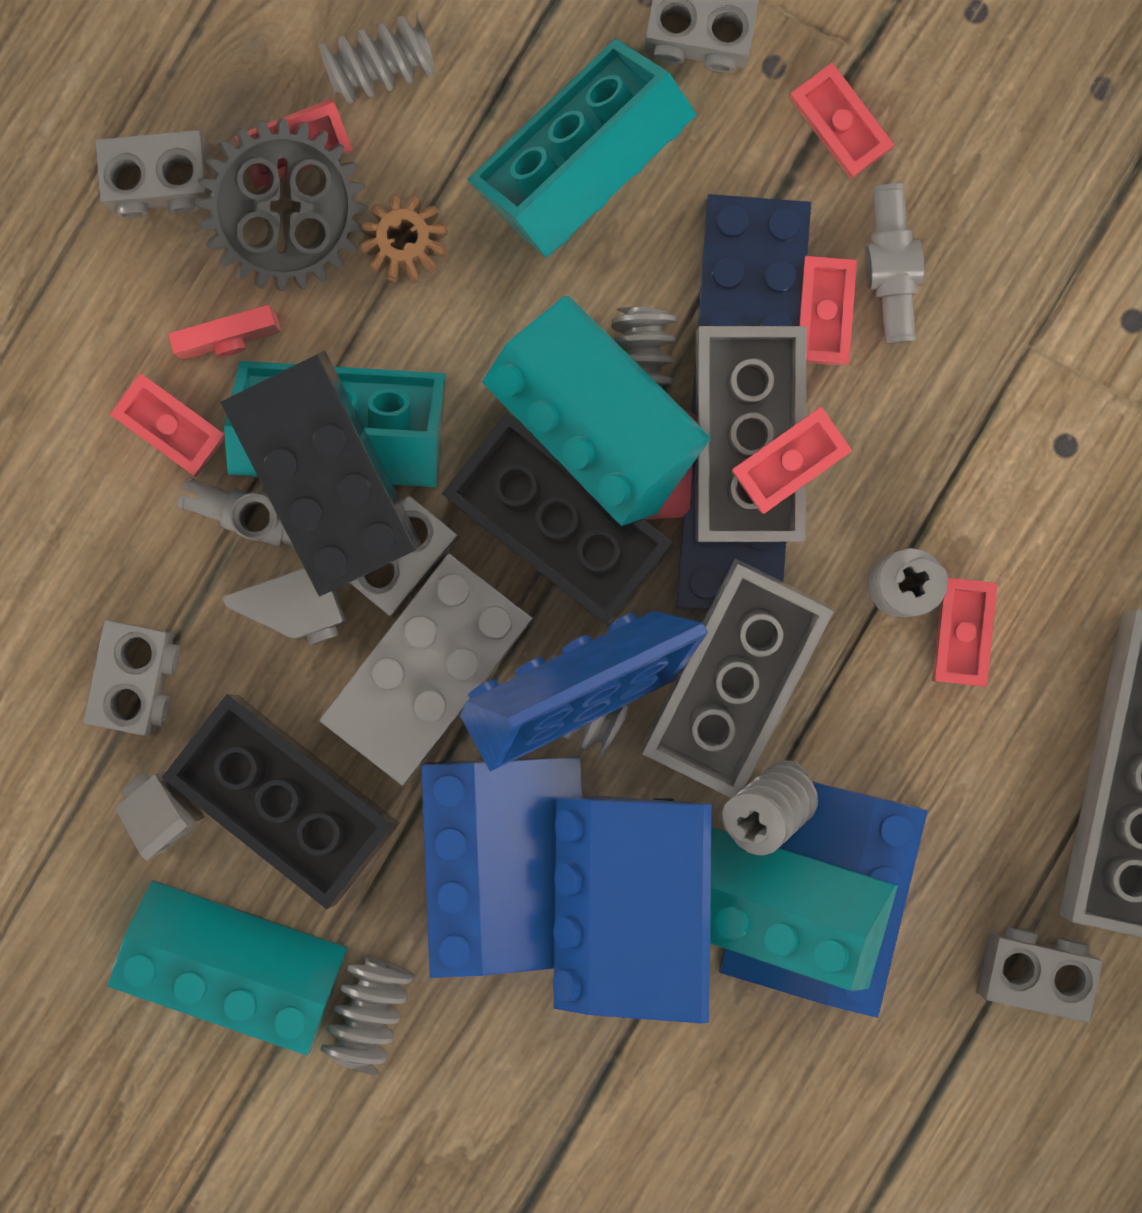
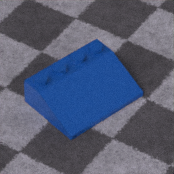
M652 611L640 618H637L635 613L627 614L607 627L609 633L594 640L589 635L581 636L564 646L561 650L563 655L548 662H545L543 657L533 659L515 671L517 677L499 685L497 680L494 679L474 688L468 693L469 700L466 701L460 717L491 772L674 682L708 634L704 624L657 611Z
M580 756L515 759L491 772L484 760L424 763L421 766L430 978L487 976L554 969L556 798L582 797Z
M812 781L818 795V806L815 814L779 848L898 885L869 989L849 991L728 949L724 950L719 972L827 1006L878 1018L928 811L917 806Z
M611 796L556 798L555 924L553 929L555 939L554 1009L594 1016L699 1024L709 1023L712 804Z

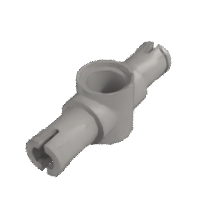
M904 184L878 185L873 188L876 233L871 235L872 243H867L865 248L867 283L870 290L876 289V297L882 298L885 344L916 341L913 295L918 294L917 286L923 285L924 282L922 243L919 238L913 239L912 230H907Z
M187 477L182 489L197 494L198 498L194 499L180 494L177 504L178 509H185L220 521L221 528L235 532L253 542H264L278 548L282 547L283 544L293 547L268 497L257 493H247L236 488L228 492L197 481L192 477ZM263 504L269 510V523L262 531L251 532L246 527L245 514L253 505Z

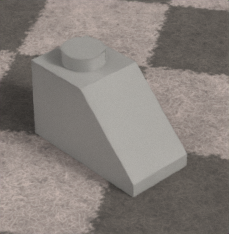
M305 568L223 596L227 608L292 639L299 640L306 637L309 646L339 636L336 626L348 623L337 590L335 589L319 597Z
M146 772L140 774L121 791L126 799L115 808L137 850L146 861L168 851L204 819L183 794L161 778L165 772L154 774L151 778Z

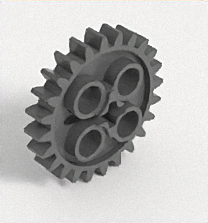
M278 118L275 133H271L265 121L262 120L256 122V137L252 138L243 128L236 129L240 145L235 148L233 145L221 141L219 145L226 158L222 162L212 158H207L206 163L216 172L214 178H198V183L210 190V196L195 200V205L208 209L210 216L203 218L197 224L201 229H214L215 234L205 243L209 249L223 246L225 251L218 262L225 267L236 260L239 261L235 276L241 280L254 270L255 285L262 289L270 276L274 277L275 286L279 291H285L288 277H293L297 286L305 289L307 285L306 273L309 272L323 282L326 280L323 268L326 262L340 269L343 267L341 259L337 255V251L340 248L355 252L356 247L346 238L348 232H363L361 225L353 221L352 218L353 213L367 210V205L353 201V194L363 190L365 184L354 181L349 182L348 176L358 167L357 164L354 162L340 164L338 162L345 150V147L341 144L332 146L328 150L324 148L328 139L326 131L320 130L311 140L308 139L309 125L305 122L300 121L293 134H290L287 119ZM280 158H285L286 160L283 195L285 198L293 200L292 209H286L283 212V231L286 239V247L283 252L277 251L280 216L279 213L270 210V201H277L280 198V179L277 170V162ZM261 163L268 172V182L259 192H249L243 184L244 171L252 164ZM312 164L319 172V185L311 193L303 194L296 186V175L300 168ZM253 217H262L267 223V236L259 244H247L243 239V226ZM313 218L319 227L318 237L312 244L301 246L295 238L296 226L303 219Z

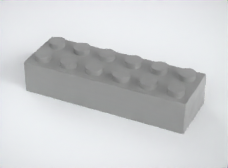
M1132 609L1122 611L1059 916L1074 923L1142 937V610Z

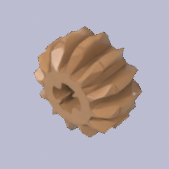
M398 195L390 196V204L393 210L389 213H386L378 204L371 208L379 224L373 222L362 223L361 230L363 233L373 237V239L360 244V248L364 255L377 254L370 263V268L374 273L382 271L389 265L387 278L389 282L397 283L401 271L404 269L407 272L410 283L415 284L419 281L416 267L422 265L426 272L434 274L437 271V267L433 260L428 257L429 255L445 257L447 255V247L434 240L448 235V230L445 224H432L439 215L435 206H430L419 214L421 208L419 196L413 195L409 199L407 209H402ZM405 229H410L414 240H417L416 243H406L403 250H398L396 242L392 237L394 235L402 236Z

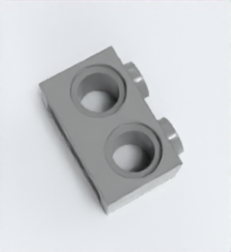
M652 0L644 51L654 53L653 57L665 63L681 64L684 63L686 58L703 61L707 69L716 72L732 73L735 72L736 68L745 69L749 58L759 0ZM679 14L688 21L689 27L684 32L671 33L662 26L661 21L667 15ZM720 23H729L738 29L740 37L733 42H722L714 36L712 29Z
M200 130L95 140L100 200L109 211L117 212V217H144L148 215V209L168 207L171 213H192L200 210V207L195 205V200L210 196V190L198 183V178H211L210 166L206 163L207 158H209L208 141ZM181 163L193 165V175L187 183L183 185L170 184V172L175 166ZM129 168L140 169L141 179L136 187L130 190L119 189L118 180L122 172Z
M409 495L404 499L402 505L410 520L420 519L426 523L428 536L425 542L418 546L416 551L391 562L394 567V578L386 587L374 588L369 583L367 574L350 582V584L392 617L399 612L460 538Z
M104 620L83 723L143 736L153 735L156 726L163 727L169 708V696L163 695L167 675H174L180 654V646L173 644L175 633L118 621ZM139 638L146 640L152 650L151 660L142 668L134 666L128 655L131 644ZM128 689L137 693L141 700L140 712L133 719L124 717L118 708L120 695Z
M1007 926L1005 935L990 932L977 990L980 996L988 1001L1090 1023L1103 964L1102 960L1088 954L1090 945L1064 938H1058L1057 946L1037 942L1038 933ZM1023 953L1027 962L1024 973L1018 978L1007 979L1003 973L1005 960L1012 954ZM1065 965H1074L1077 970L1075 984L1067 990H1057L1055 986L1057 971Z

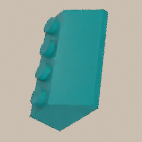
M615 38L481 165L467 181L523 240L544 257L548 258L557 248L563 246L571 235L595 212L601 210L625 183L639 174L646 163L667 143L678 137L683 128L697 116V113L668 71Z
M570 296L562 297L509 340L482 380V383L621 526L657 514L711 439Z
M239 361L231 396L296 364ZM333 366L392 485L437 487L442 444L445 373ZM226 415L224 433L228 475L258 477Z
M711 826L710 944L849 991L869 989L898 885L781 848L766 855L752 854L739 847L727 831Z
M152 880L124 935L107 987L308 1056L315 1046L348 947Z

